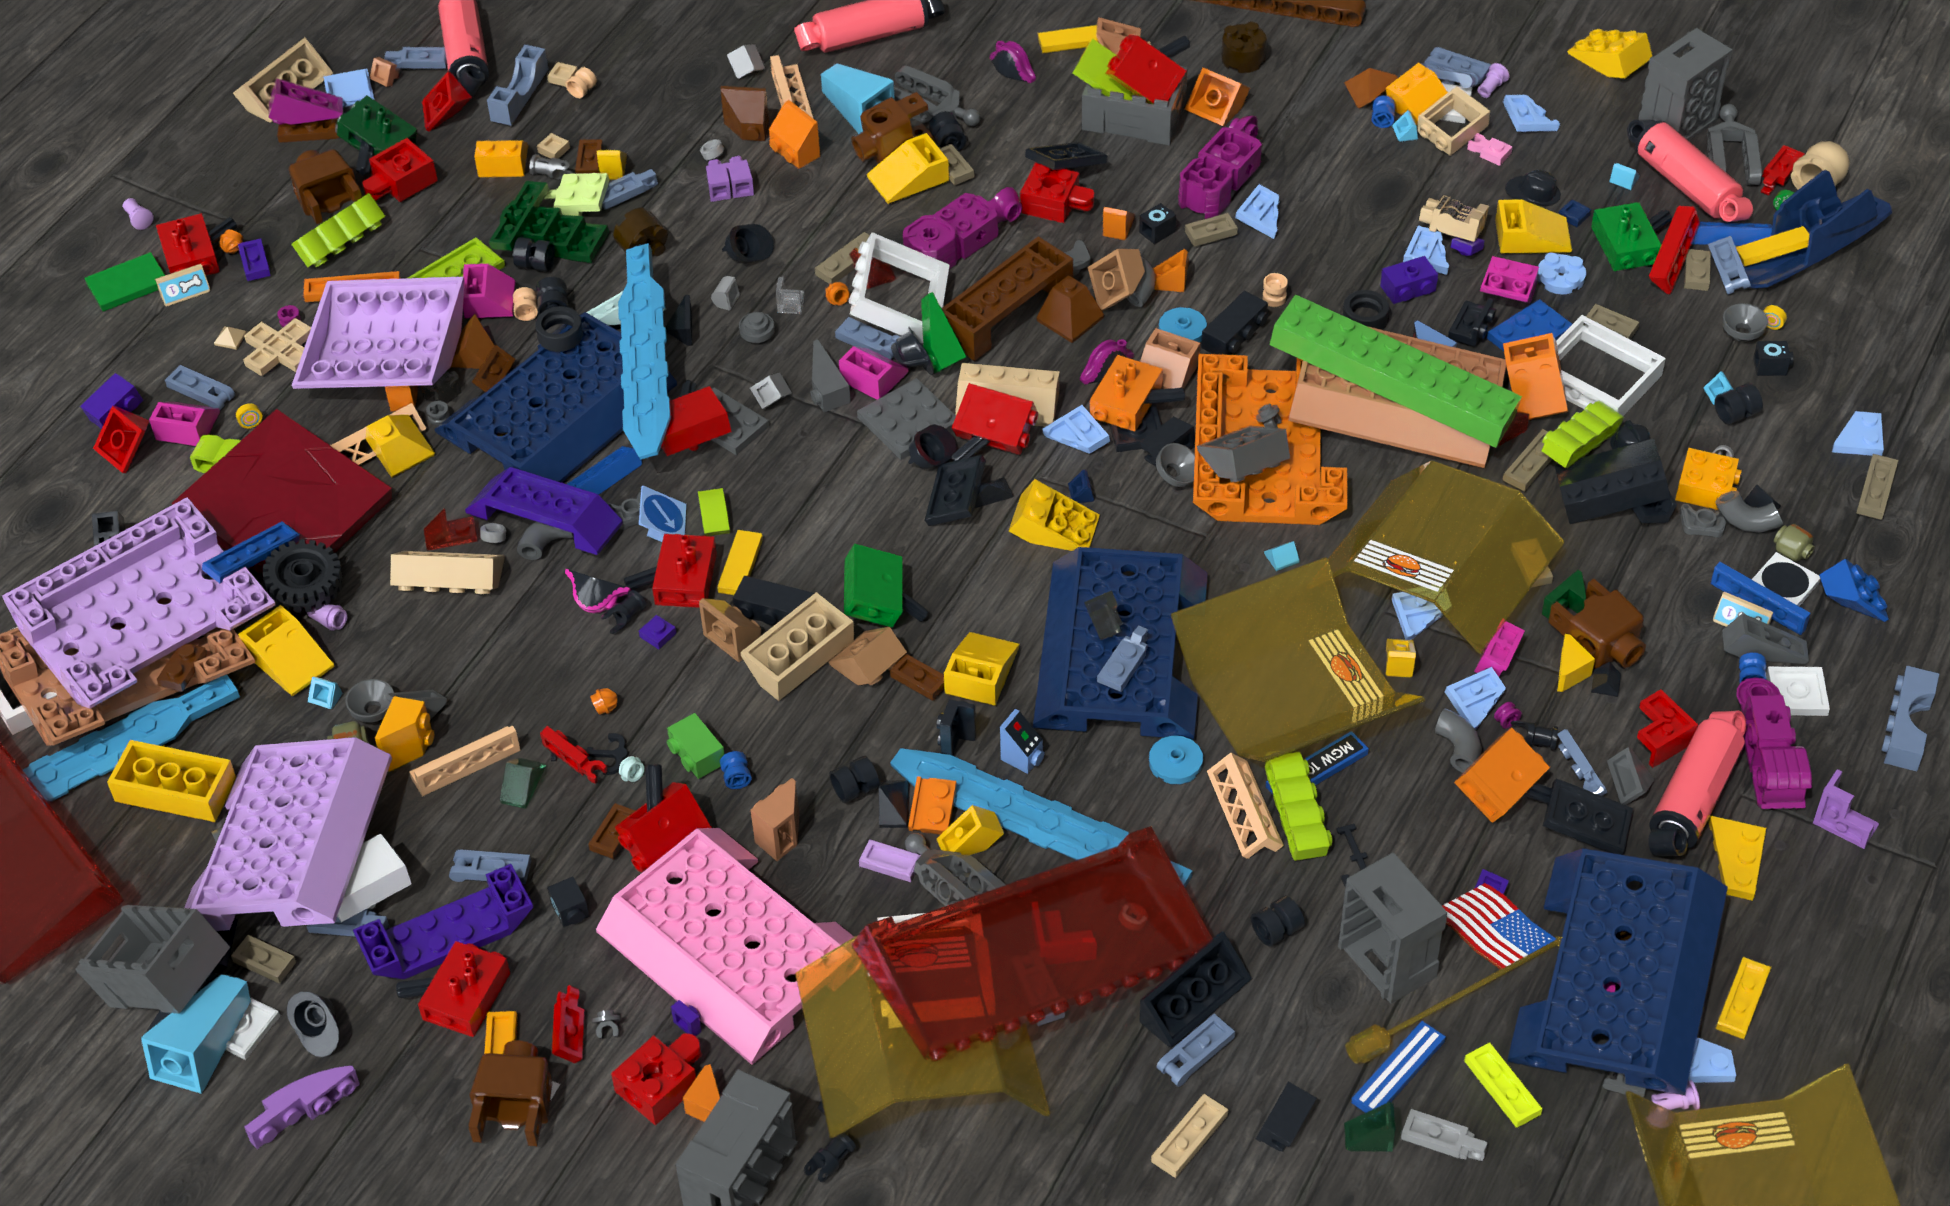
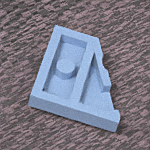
M1505 95L1503 103L1516 131H1558L1559 121L1556 119L1553 121L1549 120L1545 116L1546 111L1541 106L1536 105L1527 95Z
M1259 184L1238 209L1235 218L1274 239L1277 233L1279 195Z
M1418 226L1404 255L1403 262L1426 256L1438 273L1447 275L1449 264L1446 263V251L1444 245H1442L1441 232H1433L1429 228Z
M1083 405L1043 428L1045 437L1088 454L1110 442L1109 435Z
M1856 411L1834 442L1832 452L1870 456L1876 454L1882 456L1884 448L1881 413Z
M1443 585L1441 587L1434 586L1439 588L1438 592L1425 587L1392 595V602L1405 640H1412L1449 612L1450 603Z
M1490 667L1447 686L1445 693L1459 715L1467 719L1476 730L1503 695L1506 687L1493 668Z
M1697 1037L1689 1081L1692 1080L1693 1083L1734 1082L1736 1072L1732 1051Z

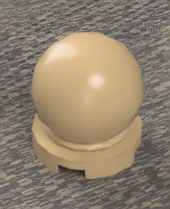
M1831 141L1815 144L1808 149L1804 156L1794 163L1793 172L1791 173L1793 185L1799 190L1823 170H1827L1831 173L1836 187L1848 172L1850 165L1848 154L1839 144Z

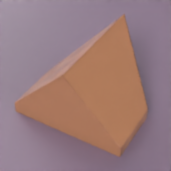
M1098 18L1096 36L1098 42L1116 55L1120 50V43L1125 37L1129 36V34L1140 37L1141 28L1103 18Z

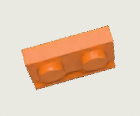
M917 776L908 824L909 831L920 830L924 833L941 835L950 826L957 787L956 781L936 778L923 779Z

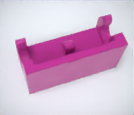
M1501 619L1492 633L1474 672L1479 673L1486 670V668L1492 667L1499 677L1503 670H1507L1525 630Z

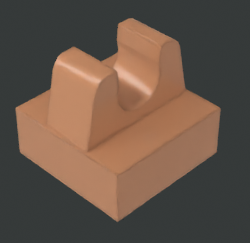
M380 57L374 58L370 79L386 87L392 86L393 79L398 78L399 74L396 64Z

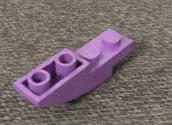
M344 1066L321 1071L299 1079L264 1099L262 1103L265 1112L245 1126L250 1142L258 1149L262 1145L271 1142L286 1127L295 1124L303 1114L306 1113L313 1120L320 1114L326 1113L333 1104L344 1096L350 1095L360 1085L355 1069L352 1066Z

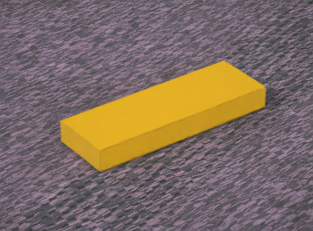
M1097 25L1038 33L1042 53L1085 48L1092 39L1098 42L1096 36Z
M1802 226L1738 246L1736 249L1742 264L1746 267L1808 247L1810 234Z
M737 530L718 584V593L734 595L744 575L750 577L763 541L762 533Z
M1745 957L1742 958L1718 1020L1717 1030L1741 1039L1745 1038L1771 967Z

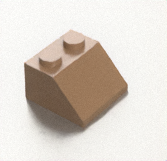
M1117 249L1088 267L1096 301L1102 312L1134 293L1145 272L1139 249Z
M702 598L699 601L703 635L736 661H742L741 651L761 636L760 626L754 620L750 621L737 607H732L724 600Z
M885 627L864 631L828 662L834 669L855 684H869L871 686L883 678L881 674L887 669L891 670L907 652L892 629Z

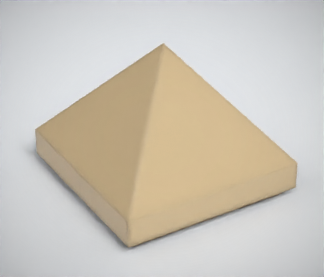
M224 326L214 344L215 346L237 350L247 332Z

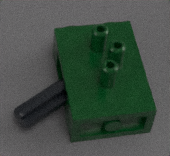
M368 95L360 101L357 100L351 110L346 114L343 113L337 120V136L359 150L356 171L363 176L370 172L371 165L369 159L406 138L416 144L417 129Z

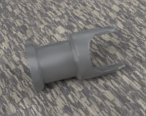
M537 154L533 155L530 160L529 170L531 174H546L549 178L562 179L563 174H572L571 171L567 170L569 168L567 161L557 158H541Z

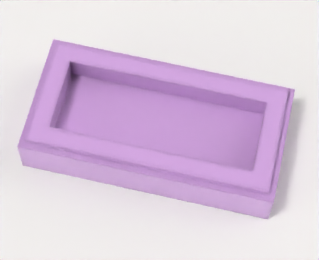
M869 839L859 859V866L911 882L915 875V863L921 855Z

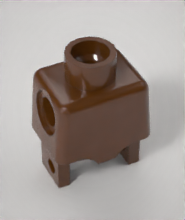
M917 92L897 102L890 97L861 114L860 119L863 131L851 137L853 148L861 161L864 162L874 158L879 164L905 141L920 136L918 134L923 135L927 133L934 141L932 134L923 124L911 127V118L929 110L928 104Z
M335 149L323 153L315 150L305 151L298 157L296 163L289 166L295 195L305 215L312 216L316 224L323 222L321 212L332 213L338 211L344 203L351 200L354 203L362 198L360 189L355 182L352 168Z
M1592 579L1588 582L1584 609L1575 616L1558 602L1551 605L1548 622L1563 636L1570 634L1595 658L1593 666L1595 669L1614 660L1624 668H1628L1641 658L1646 649V644L1640 640L1644 616L1617 589L1609 592L1598 581Z
M520 1040L510 1041L504 1045L503 1054L486 1053L481 1057L470 1092L473 1108L468 1127L473 1142L482 1143L486 1120L499 1122L506 1130H519L522 1126L526 1125L524 1131L528 1146L538 1145L541 1126L548 1122L552 1079L547 1060L544 1057L538 1056L539 1050L533 1044Z

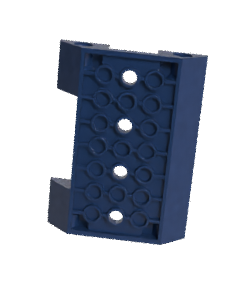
M587 312L579 314L582 322L583 338L577 346L567 351L555 352L549 351L539 344L538 351L486 393L468 401L437 426L435 433L469 454L473 453L477 448L481 449L502 462L504 470L513 467L562 483L623 431L622 410L624 409V390L621 387V375L623 374L622 355L620 354L621 333ZM563 324L552 334L565 333L572 326ZM670 372L667 377V392L677 386V381ZM532 405H541L540 407L536 408L531 407ZM498 433H500V434L507 433V434L504 435V436H497Z
M1078 547L1054 561L1033 728L1087 732L1088 719L1141 722L1140 736H1183L1194 740L1198 694L1173 677L1172 671L1177 615L1204 616L1208 573L1183 554ZM1125 571H1132L1135 574L1132 576H1125L1122 573ZM1121 611H1128L1131 614L1128 616H1121L1118 613ZM1138 625L1148 629L1146 656L1123 691L1120 692L1098 683V674L1125 636L1131 637ZM1112 693H1119L1122 695V697L1119 699H1113L1109 695Z
M1583 848L1556 857L1544 909L1567 913L1549 995L1547 1000L1520 1007L1508 1062L1564 1073L1567 1072L1568 1063L1625 1074L1626 1085L1686 1096L1728 887L1697 867ZM1631 881H1639L1643 886L1639 890H1630L1627 884ZM1620 931H1627L1632 935L1626 941L1618 940L1615 936ZM1609 982H1616L1621 987L1616 992H1608L1604 989V986ZM1597 1034H1604L1609 1038L1608 1042L1602 1045L1594 1043L1592 1039Z

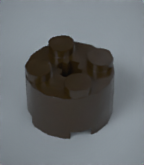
M1248 22L1234 26L1228 25L1224 29L1221 59L1226 68L1229 69L1230 66L1238 69V73H1251L1259 70L1260 65L1263 62L1265 63L1267 38L1264 31L1259 28L1258 23Z
M643 207L633 209L624 215L626 219L620 226L616 224L613 237L625 253L628 249L647 243L652 249V255L660 256L665 251L666 247L664 245L668 237L667 229L651 211H647Z

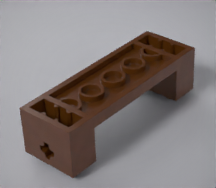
M1038 236L941 309L965 355L974 361L991 349L992 326L1041 289L1050 293L1051 289L1068 275L1073 278V258Z

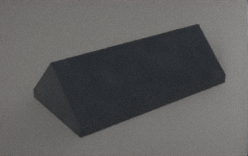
M1220 932L1140 999L1139 1022L1168 1047H1173L1252 979L1225 932Z

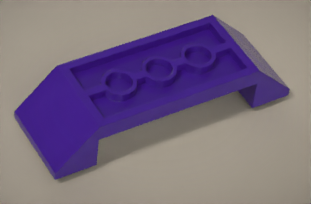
M513 467L507 468L492 478L465 509L467 514L486 520L490 518L496 509L571 532L574 535L576 549L595 555L601 552L623 524L622 519L598 494Z
M512 864L485 874L488 888L385 930L380 919L353 929V933L372 974L407 979L442 964L455 941L463 944L471 943L480 948L511 935L533 908Z

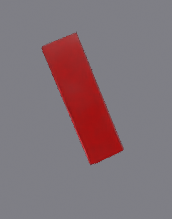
M1677 207L1649 274V278L1666 294L1672 293L1699 227L1700 221L1695 207Z

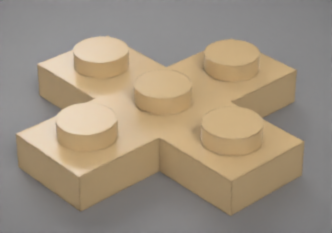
M296 318L280 331H276L260 322L244 335L246 343L256 348L255 351L243 359L245 366L261 376L265 375L278 363L296 372L305 348L301 345L307 341L311 327Z

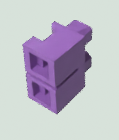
M741 156L732 157L729 163L721 164V161L718 159L708 162L706 172L711 202L731 199L730 183L733 198L754 195L752 176L747 160H743Z

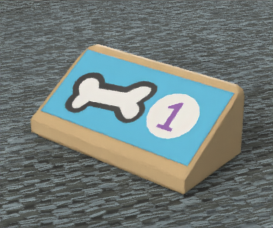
M201 264L155 279L165 306L210 292V287Z
M1723 592L1713 621L1727 627L1743 613L1770 625L1773 612Z

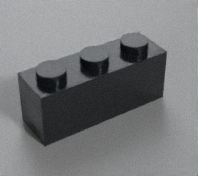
M1244 290L1202 330L1201 348L1212 354H1235L1240 345L1245 340H1249L1254 332L1267 322L1269 317L1267 313L1268 302Z
M744 575L733 596V606L737 607L746 618L769 625H776L815 593Z

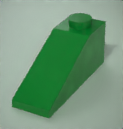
M931 292L921 299L923 348L930 358L935 374L961 361L966 355L934 293Z

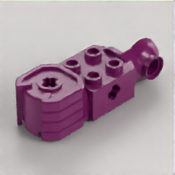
M1245 116L1241 119L1235 118L1229 128L1222 127L1200 150L1198 158L1193 159L1180 172L1178 203L1181 209L1188 207L1192 211L1204 213L1205 219L1219 216L1230 204L1231 189L1237 191L1260 166L1262 144L1256 139L1258 134L1256 116Z
M1006 187L989 202L979 195L964 193L934 215L921 216L905 227L903 230V244L924 255L949 264L950 269L956 265L959 258L966 259L998 236V223L1006 220L1011 222L1018 218L1022 211L1018 193L1013 187Z
M1762 678L1746 679L1739 684L1736 696L1746 719V731L1743 735L1749 769L1752 772L1757 805L1761 809L1805 808L1806 788H1812V774L1806 749L1803 746H1791V744H1795L1796 734L1795 729L1791 728L1789 723L1791 719L1790 707L1785 705L1784 696L1781 695L1778 687L1772 682Z

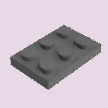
M712 388L728 414L731 432L711 440L737 455L769 428V421L718 389Z

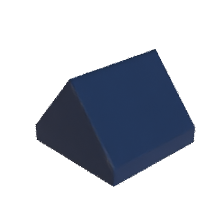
M1084 469L1068 483L1071 499L1078 503L1094 502L1088 472Z

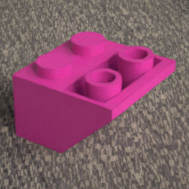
M1492 256L1480 291L1531 303L1536 289L1539 267Z
M488 263L464 264L463 311L465 318H472L474 314L477 318L513 316L515 279Z
M853 346L839 360L840 373L848 385L877 400L885 396L908 373V368L867 348Z
M158 402L149 421L156 440L196 446L203 435L209 434L220 410L219 408L179 402Z

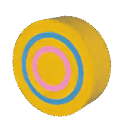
M1769 305L1763 310L1768 318L1767 328L1773 330L1780 329L1787 320L1786 313L1778 306Z
M248 403L238 408L236 419L241 427L250 429L256 427L261 422L262 413L257 405Z

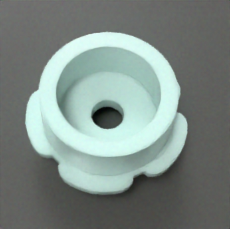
M629 756L619 766V774L624 781L636 782L644 773V765L638 757Z

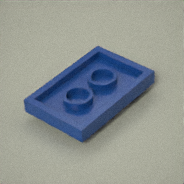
M1539 299L1488 331L1487 339L1504 351L1503 343L1552 333L1555 341H1557L1572 323Z

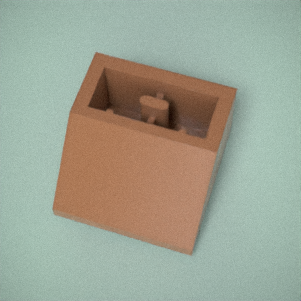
M1155 328L1145 344L1140 362L1163 369L1161 389L1185 388L1198 367L1200 342Z
M793 778L785 784L779 785L772 794L764 800L758 801L751 809L755 843L776 861L795 848L798 843L799 807L796 781Z

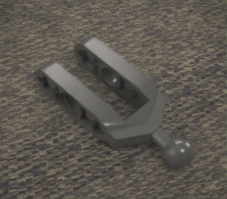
M906 65L895 74V80L901 87L940 103L936 106L923 99L928 104L929 110L913 117V119L928 123L934 115L939 112L948 111L962 118L968 126H975L980 122L981 116L979 111L971 108L965 110L959 107V91L953 89L948 82ZM894 87V99L896 102L911 95V93Z
M1726 104L1719 111L1720 118L1725 122L1708 128V158L1726 172L1723 141L1742 142L1746 185H1760L1761 161L1757 134L1754 129L1734 122L1738 111L1734 105Z
M912 833L907 836L905 840L907 851L921 855L914 867V872L919 875L920 883L956 916L963 918L975 915L979 906L978 899L993 911L1010 906L1012 897L1007 885L973 856L962 855L958 852L931 850L926 846V839L923 835Z

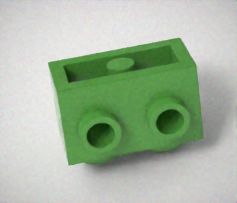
M695 713L667 728L669 736L667 745L673 754L677 753L681 757V762L688 772L692 771L699 779L721 767L720 759L724 756V748Z

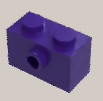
M1421 256L1383 268L1380 286L1391 302L1396 304L1436 291L1438 273L1426 256Z
M115 373L80 407L88 419L102 429L112 406L132 412L143 399L132 384Z

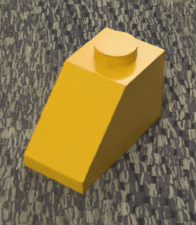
M972 805L937 838V842L941 850L958 852L962 855H972L987 850L1004 832L995 812Z

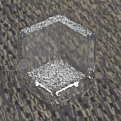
M784 277L778 278L776 288L778 313L801 314L804 303V291L785 289Z

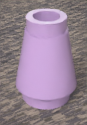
M322 604L321 609L316 610L313 606L311 607L312 612H307L310 618L329 630H339L347 621V613L339 605Z

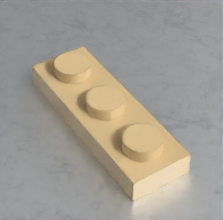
M1203 1094L1154 1152L1151 1162L1176 1178L1228 1116V1109Z

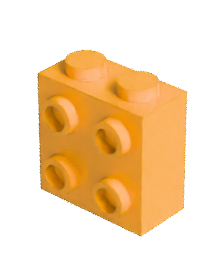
M1688 448L1675 500L1718 510L1715 503L1716 499L1727 492L1737 491V488L1732 487V485H1738L1742 471L1737 469L1739 459Z

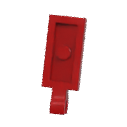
M1783 145L1763 171L1762 177L1765 178L1763 180L1765 185L1761 192L1770 195L1777 183L1784 185L1791 177L1794 163L1804 156L1805 153Z
M546 726L540 733L543 746L582 776L585 774L590 782L595 784L598 782L597 776L593 774L594 770H601L603 773L607 772L606 765L602 761H589L587 752L579 745L574 747L570 744L568 738L561 731H554Z
M569 985L567 986V994L561 991L558 992L557 1003L554 1004L552 1054L572 1063H577L582 1059L584 1009L577 1006L579 989Z

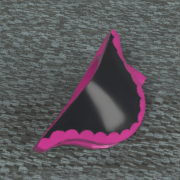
M569 569L565 570V574L573 584L575 601L581 609L588 613H600L606 609L609 610L619 597L627 595L631 591L630 588Z

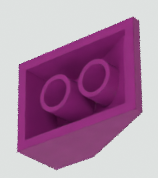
M276 78L269 101L268 118L272 119L273 122L282 125L285 123L292 125L339 118L343 114L342 97Z

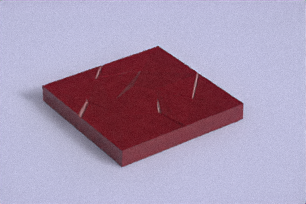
M276 409L175 499L172 505L188 498L216 531L217 544L225 551L283 521L300 534L299 540L305 539L306 544H309L310 540H315L317 545L322 542L326 545V548H332L335 553L392 499V488ZM263 560L250 568L263 577V565L266 562Z

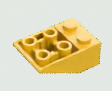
M1596 29L1591 31L1585 39L1577 41L1575 46L1568 50V54L1607 77L1626 78L1652 57L1647 33H1637L1636 31L1619 32V30L1603 31L1602 29Z
M925 133L905 141L867 174V178L889 204L949 181L948 159L929 135Z
M1498 200L1495 221L1500 253L1572 252L1566 217L1524 200Z
M1034 479L1021 494L1008 531L1032 544L1073 551L1078 547H1090L1100 514Z
M281 605L238 634L255 659V664L292 697L311 684L313 676L319 678L334 667L332 661L300 622Z
M969 632L952 653L945 669V693L996 705L1020 644Z

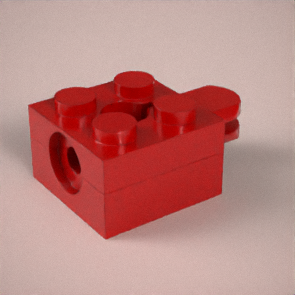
M406 138L369 159L373 176L363 181L365 195L370 193L374 200L390 193L401 202L437 181L434 162Z
M1035 163L1020 191L1021 213L1064 223L1071 208L1089 211L1094 207L1093 189L1079 186V172L1066 169L1052 170L1042 164Z
M684 1033L667 1047L655 1036H652L611 1073L615 1092L656 1126L683 1101L684 1095L695 1081V1069L691 1065L701 1057L699 1040L692 1034Z

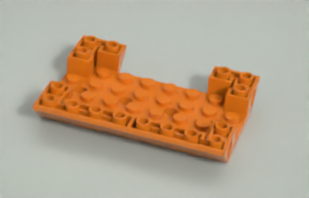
M1198 354L1193 503L1217 521L1320 525L1347 509V468L1321 467L1320 478V428L1288 421L1303 360L1297 358L1296 371L1247 369L1248 356ZM1272 389V390H1275L1276 392H1275V393H1268V392H1266V390ZM1266 404L1277 405L1280 409L1278 414L1282 421L1276 425L1278 428L1286 429L1290 458L1280 462V466L1264 468L1260 474L1247 475L1242 481L1231 482L1229 478L1218 477L1198 452L1197 446L1250 425L1265 427L1264 422H1258L1256 419L1258 410ZM1270 498L1275 500V502L1267 503L1264 499Z

